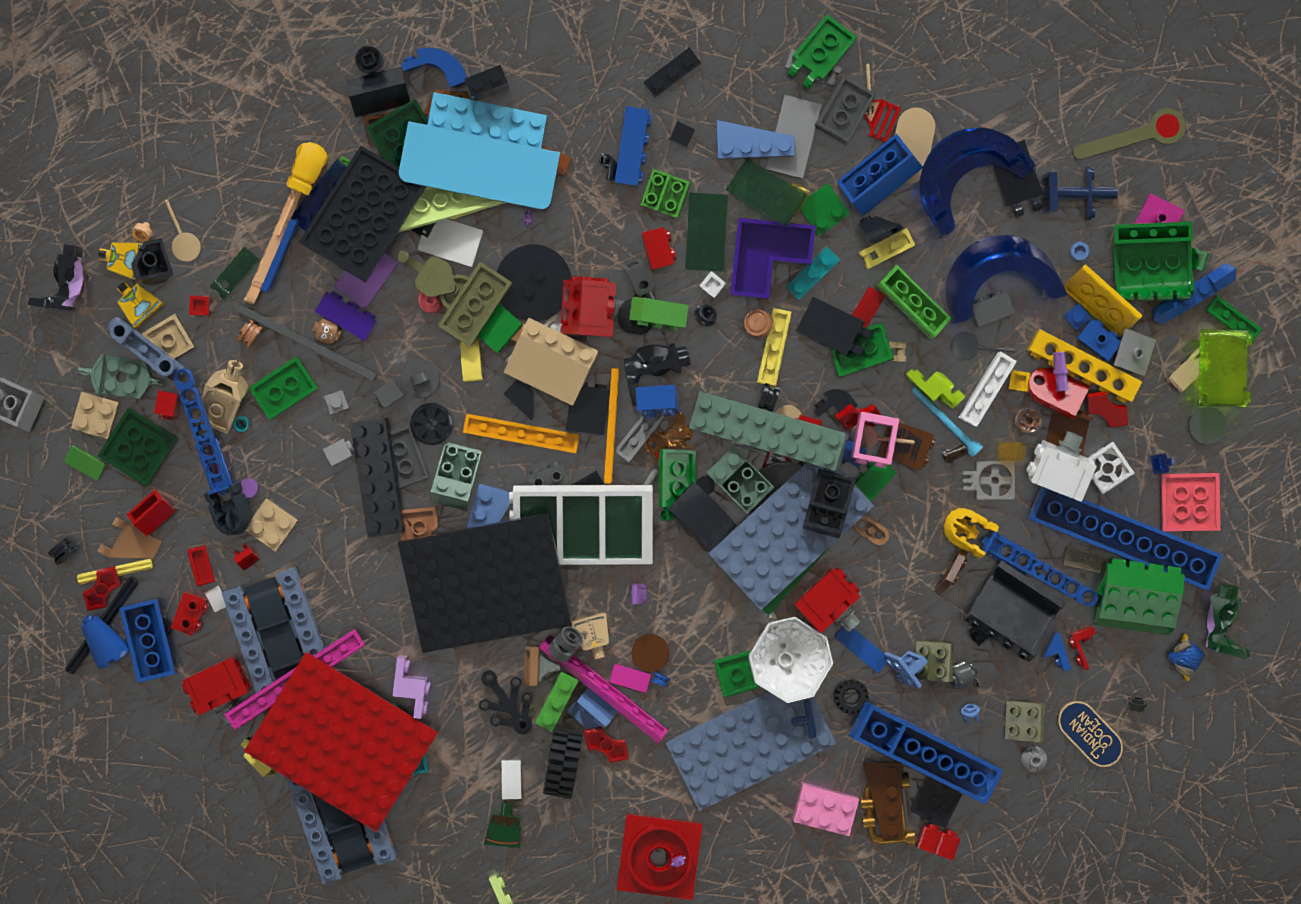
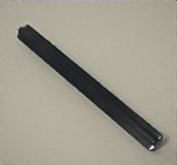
M133 577L128 578L100 619L107 625L110 624L120 610L119 608L122 607L137 586L138 581ZM86 639L65 667L69 674L76 672L90 652Z

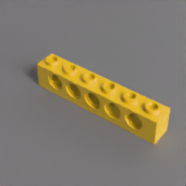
M1041 329L1037 330L1027 349L1031 352L1030 356L1041 360V358L1047 360V364L1055 368L1053 355L1049 356L1046 354L1045 348L1047 345L1054 347V353L1065 352L1069 354L1071 362L1066 364V369L1069 371L1067 375L1073 378L1075 375L1082 378L1081 382L1088 386H1092V384L1098 386V391H1106L1107 395L1111 393L1116 396L1115 399L1124 404L1133 401L1142 384V381ZM1082 362L1088 365L1086 373H1082L1079 369V365ZM1099 371L1105 374V379L1102 382L1096 378V374ZM1115 380H1120L1122 383V388L1119 391L1113 387Z

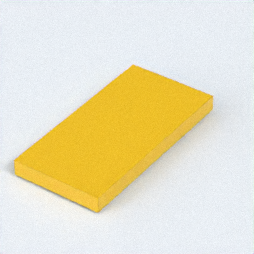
M1086 264L1062 286L1064 291L1098 321L1103 323L1109 331H1113L1119 337L1124 334L1125 329H1130L1143 316Z

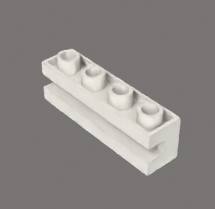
M1001 351L997 352L958 418L973 427H977L1017 361Z

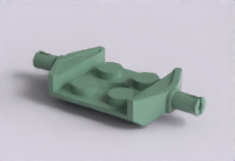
M100 355L93 368H78V370L84 371L78 372V375L91 377L95 393L141 399L149 386H164L163 383H158L164 382V379L153 378L148 364L142 360ZM119 372L127 374V380L123 383L117 379Z

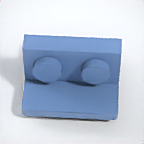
M907 651L902 657L888 652L884 654L887 659L885 662L891 669H895L898 673L896 676L901 683H907L910 687H922L914 674L921 672L928 663L924 656L911 651Z
M587 688L568 710V713L586 729L602 726V728L606 727L618 712L590 688Z

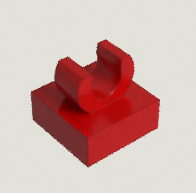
M190 295L189 315L209 316L210 296Z
M243 544L244 550L241 553L235 550V557L233 559L243 570H246L260 559L250 547Z

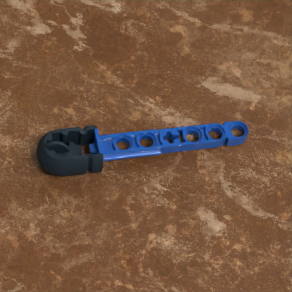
M187 368L180 369L174 374V382L177 390H180V399L211 489L204 493L206 502L210 503L208 508L216 528L221 533L226 535L241 534L251 522V511L246 496L241 493L243 487L240 481L232 483L199 390L194 386L196 381L193 373ZM181 372L186 373L188 376L186 383L179 379ZM188 390L194 393L193 401H189L186 398ZM193 409L200 411L201 416L199 419H195L192 416ZM203 421L202 424L196 426L195 423ZM201 429L206 430V433L204 435L199 434V431H201ZM207 445L213 448V454L211 456L205 453V447ZM214 463L220 467L218 474L213 473L211 470V465ZM228 489H230V495L234 503L231 499L223 501L222 506L220 503V497H218L217 492L220 495L227 494Z

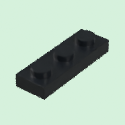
M689 47L645 80L644 84L656 98L701 64V62Z

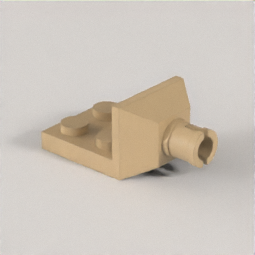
M230 360L227 369L214 372L205 384L201 395L211 427L227 435L231 430L241 401L249 391L248 384L240 376L243 365L239 362L237 367H235L236 360ZM196 409L193 417L199 419L201 413Z

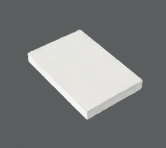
M448 219L439 221L428 238L421 235L417 251L473 267L483 230Z

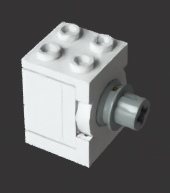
M1067 431L1064 440H1059V446L1042 440L1041 444H1037L1034 451L1036 457L1033 462L1030 461L1026 471L1031 482L1082 502L1097 467L1092 459L1079 455V452L1082 451L1079 447L1083 437Z

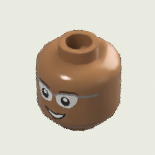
M321 318L319 322L315 321L312 332L315 333L314 339L316 341L332 345L334 342L337 343L342 329L327 318Z

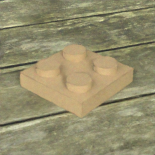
M176 314L142 333V335L173 359L195 348Z
M81 392L71 429L108 439L120 402Z
M266 498L245 531L276 552L298 520Z

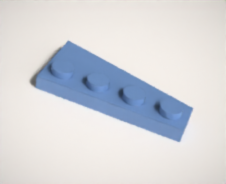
M717 120L718 159L795 156L794 136Z
M479 484L467 528L500 522L510 505L509 492Z

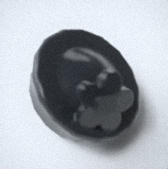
M705 304L696 308L695 317L703 326H712L716 322L717 313L711 305Z

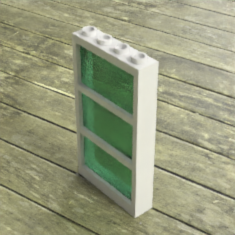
M652 485L513 486V492H509V504H513V510H510V520L549 513L560 565L652 564L653 562Z

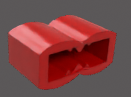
M929 823L928 826L923 824L916 847L953 860L961 840L957 836L958 833L949 829L946 832L941 831L939 826Z

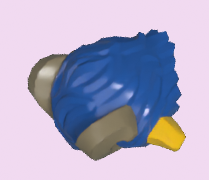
M1186 633L1183 634L1181 643H1178L1174 651L1168 654L1176 671L1183 674L1187 682L1190 680L1192 673L1198 669L1205 656L1204 652L1197 645L1188 640Z

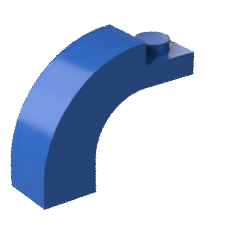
M441 49L416 50L418 58L411 56L404 59V63H401L404 73L424 66L439 68L446 75L451 89L466 84L464 78H467L462 65L454 56Z

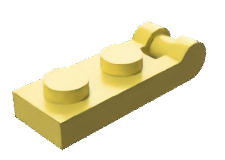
M906 228L860 251L859 254L861 258H864L865 266L868 270L915 246V243ZM873 251H875L876 255L878 256V258L874 260L870 255V253Z

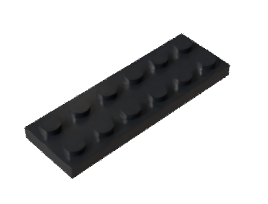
M388 418L351 423L367 537L405 532Z

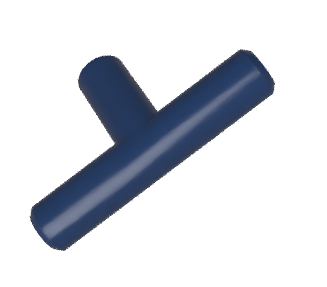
M805 700L806 716L791 718V725L807 724L809 738L813 739L817 735L811 700Z

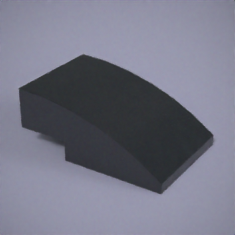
M818 469L802 529L840 538L856 478Z
M694 482L667 508L688 536L693 537L704 551H712L737 526L726 512Z

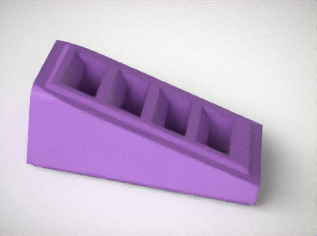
M633 583L631 603H646L647 584Z

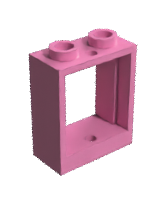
M860 412L851 459H856L855 463L864 465L867 462H872L875 467L886 468V465H891L899 419ZM865 422L891 427L886 459L859 454Z

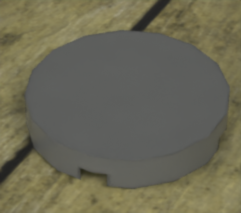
M1203 407L1196 410L1188 424L1189 433L1192 438L1205 445L1215 444L1222 440L1228 427L1224 414L1213 407Z

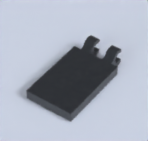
M1025 140L988 152L1006 207L1012 205L1015 217L1024 215L1020 202L1030 199L1034 212L1042 209L1043 207L1038 196L1043 195Z
M815 297L812 298L796 330L798 333L846 356L851 351L861 357L865 349L854 344L858 335L860 334L871 340L874 334L871 330L863 327L865 323L863 320Z

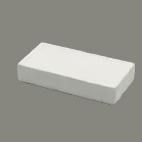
M502 760V799H521V760Z

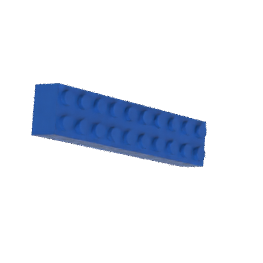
M1040 486L1027 518L1131 561L1143 562L1146 567H1148V563L1164 565V572H1166L1167 566L1181 568V573L1185 575L1184 582L1209 591L1223 556L1083 499L1081 502L1043 486Z

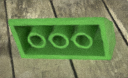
M898 265L876 285L930 340L934 339L951 320V317Z

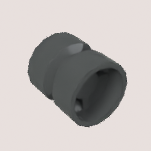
M564 627L549 644L551 656L559 662H567L583 644V636L573 627Z

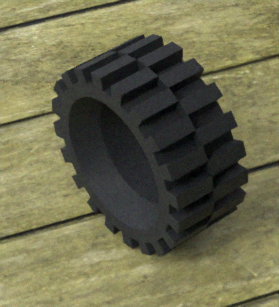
M554 727L543 794L568 799L572 798L583 732Z

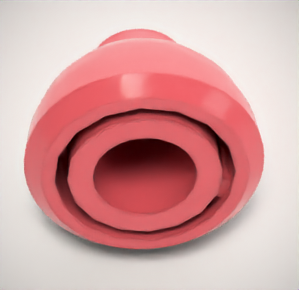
M422 292L419 294L418 304L424 312L434 314L443 308L444 305L440 295L429 297Z

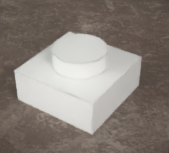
M711 271L699 287L715 298L726 282Z

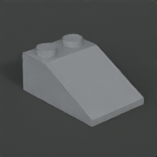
M0 377V420L30 432L45 397Z

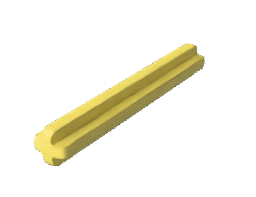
M151 559L119 565L116 566L118 576L152 569L153 563ZM97 570L78 574V583L81 585L95 582L97 580Z

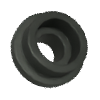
M1132 697V699L1128 700L1129 709L1143 712L1145 707H1147V702L1142 697Z

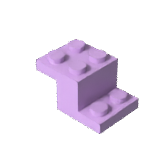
M399 655L396 662L392 696L415 699L413 718L421 719L428 710V702L425 701V697L430 693L431 683L427 682V677L405 675V673L409 672L410 661L407 660V656Z

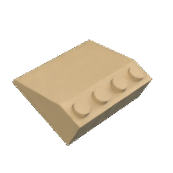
M528 318L503 373L573 406L598 356V350Z

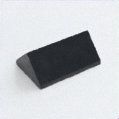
M402 66L346 80L355 118L401 107L410 102Z

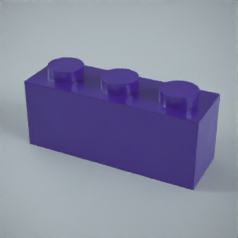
M334 291L331 294L326 292L315 312L366 341L377 323L374 320L375 315L366 310L364 313L357 310L358 305L351 301L345 303L341 300L342 296Z

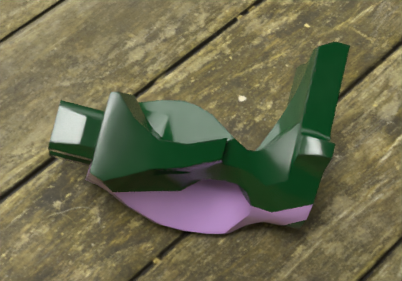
M1226 584V586L1220 585L1218 594L1212 595L1210 598L1211 604L1207 618L1209 633L1205 646L1218 653L1222 652L1247 659V657H1250V649L1236 645L1227 634L1228 627H1231L1232 623L1236 620L1242 606V598L1237 596L1239 587L1231 584Z

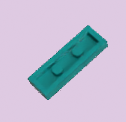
M828 247L824 248L812 260V265H807L785 287L800 300L840 259Z

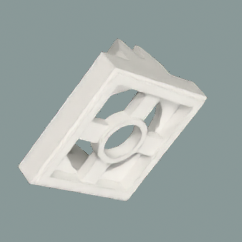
M1113 441L1088 457L1094 463L1098 458L1101 463L1100 470L1093 474L1092 480L1102 495L1135 474ZM1102 454H1112L1117 459L1106 461ZM1105 463L1113 465V471L1109 474L1104 473L1102 470ZM1121 463L1122 472L1117 477L1115 474L1116 466ZM1106 475L1110 476L1113 481L1103 482L1098 478Z

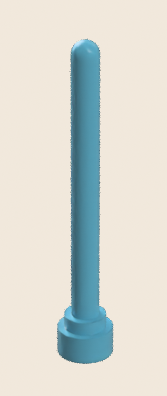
M917 386L912 387V393L967 446L966 449L971 457H974L983 448L978 441H972Z

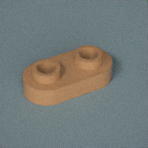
M863 516L853 525L854 530L876 545H883L889 539L888 530L867 516ZM862 521L866 523L864 529H861L859 526ZM881 532L882 538L877 539L875 534Z

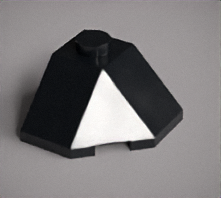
M870 215L861 219V224L858 225V229L867 246L903 229L901 224L877 216L871 218Z
M162 238L144 241L131 263L136 282L146 285L166 282L173 275V271Z

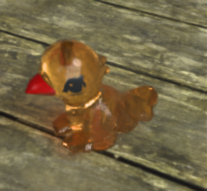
M681 411L680 413H675L676 420L664 435H662V431L656 432L647 440L646 448L648 452L657 459H659V449H667L670 446L677 445L687 449L686 441L692 439V431L689 428L690 425H684L686 417Z

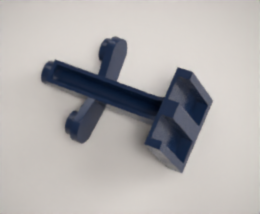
M1087 166L1084 173L1085 187H1058L1057 172H1049L1042 175V179H1048V189L1043 190V198H1048L1049 208L1043 210V214H1051L1058 211L1059 199H1086L1085 218L1086 220H1091V218H1095V207H1092V199H1117V187H1092L1095 172L1094 168Z

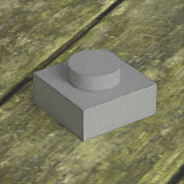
M343 390L324 396L330 414L349 408Z

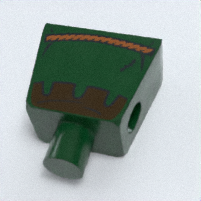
M502 802L500 813H492L484 845L511 848L521 847L519 815L512 814V803Z

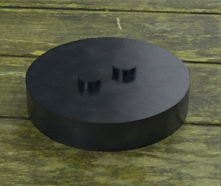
M537 244L518 247L505 256L497 269V273L513 283L501 300V304L516 318L524 321L531 318L539 322L551 318L562 309L563 280H571V272L566 261L553 249Z

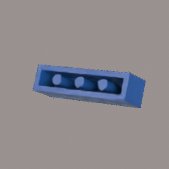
M626 106L615 184L637 187L638 183H642L643 172L640 171V166L645 164L646 158L643 146L648 145L649 134L646 133V126L651 125L652 115L648 114L649 109Z

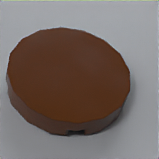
M644 634L639 637L633 644L631 651L635 665L647 672H654L663 668L668 662L670 655L669 646L666 641L656 634Z

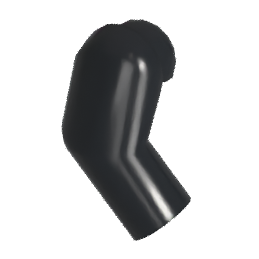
M607 153L601 154L599 162L607 169L606 180L615 181L617 162L611 155Z

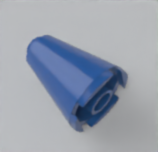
M90 614L82 619L80 627L99 670L110 666V662H116L129 651L128 643L97 615L92 616Z

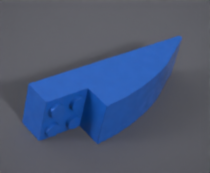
M867 701L849 733V736L854 740L983 804H987L1004 771L943 738Z

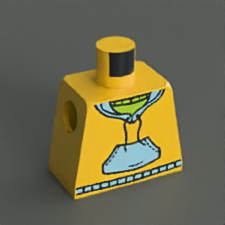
M112 243L110 250L99 249L98 260L107 261L108 270L136 280L131 263L142 243Z
M123 281L116 288L123 295L118 304L134 328L138 329L164 305L161 300L140 284H136L131 288L126 281Z

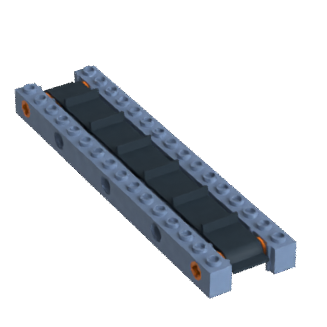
M297 567L277 573V580L275 577L246 586L245 591L243 586H239L222 592L256 693L297 667L303 657L301 647L304 654L307 651L313 656L325 648ZM264 651H266V653H267V656H268V659H269V662H270V665H269V666H268V663H267V661H266V658H265V655H264ZM270 708L263 712L264 717L267 715ZM286 777L323 884L342 878V870L345 874L374 864V860H376L377 865L397 858L385 819L377 832L364 825L365 834L361 822L316 796L321 810H318L314 798L315 794Z

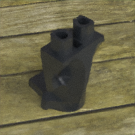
M674 343L669 346L648 345L638 348L634 356L623 359L632 405H637L636 387H639V380L643 374L662 376L670 370L675 373H682L681 367L691 365L686 346L676 348Z

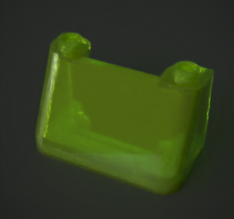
M1200 330L1199 406L1247 407V403H1250L1251 392H1247L1248 346H1252V334H1248V330Z

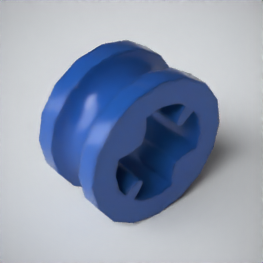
M655 672V678H652L651 681L667 687V681H670L671 678Z

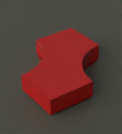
M1106 391L1087 394L1089 414H1098L1104 417L1109 428L1128 425L1126 405H1118L1111 402Z
M849 404L835 416L842 427L848 431L857 425L860 412L881 415V413L874 404L862 409L855 408ZM867 422L864 423V424L870 425V426H872V427H874L875 425H877V424H872V423H867Z
M116 566L97 570L95 584L90 589L83 591L87 611L105 608L107 606V595L111 590L120 586L121 583Z
M602 726L583 730L587 750H597L604 753L610 763L629 759L625 739L617 740L609 737L604 732Z

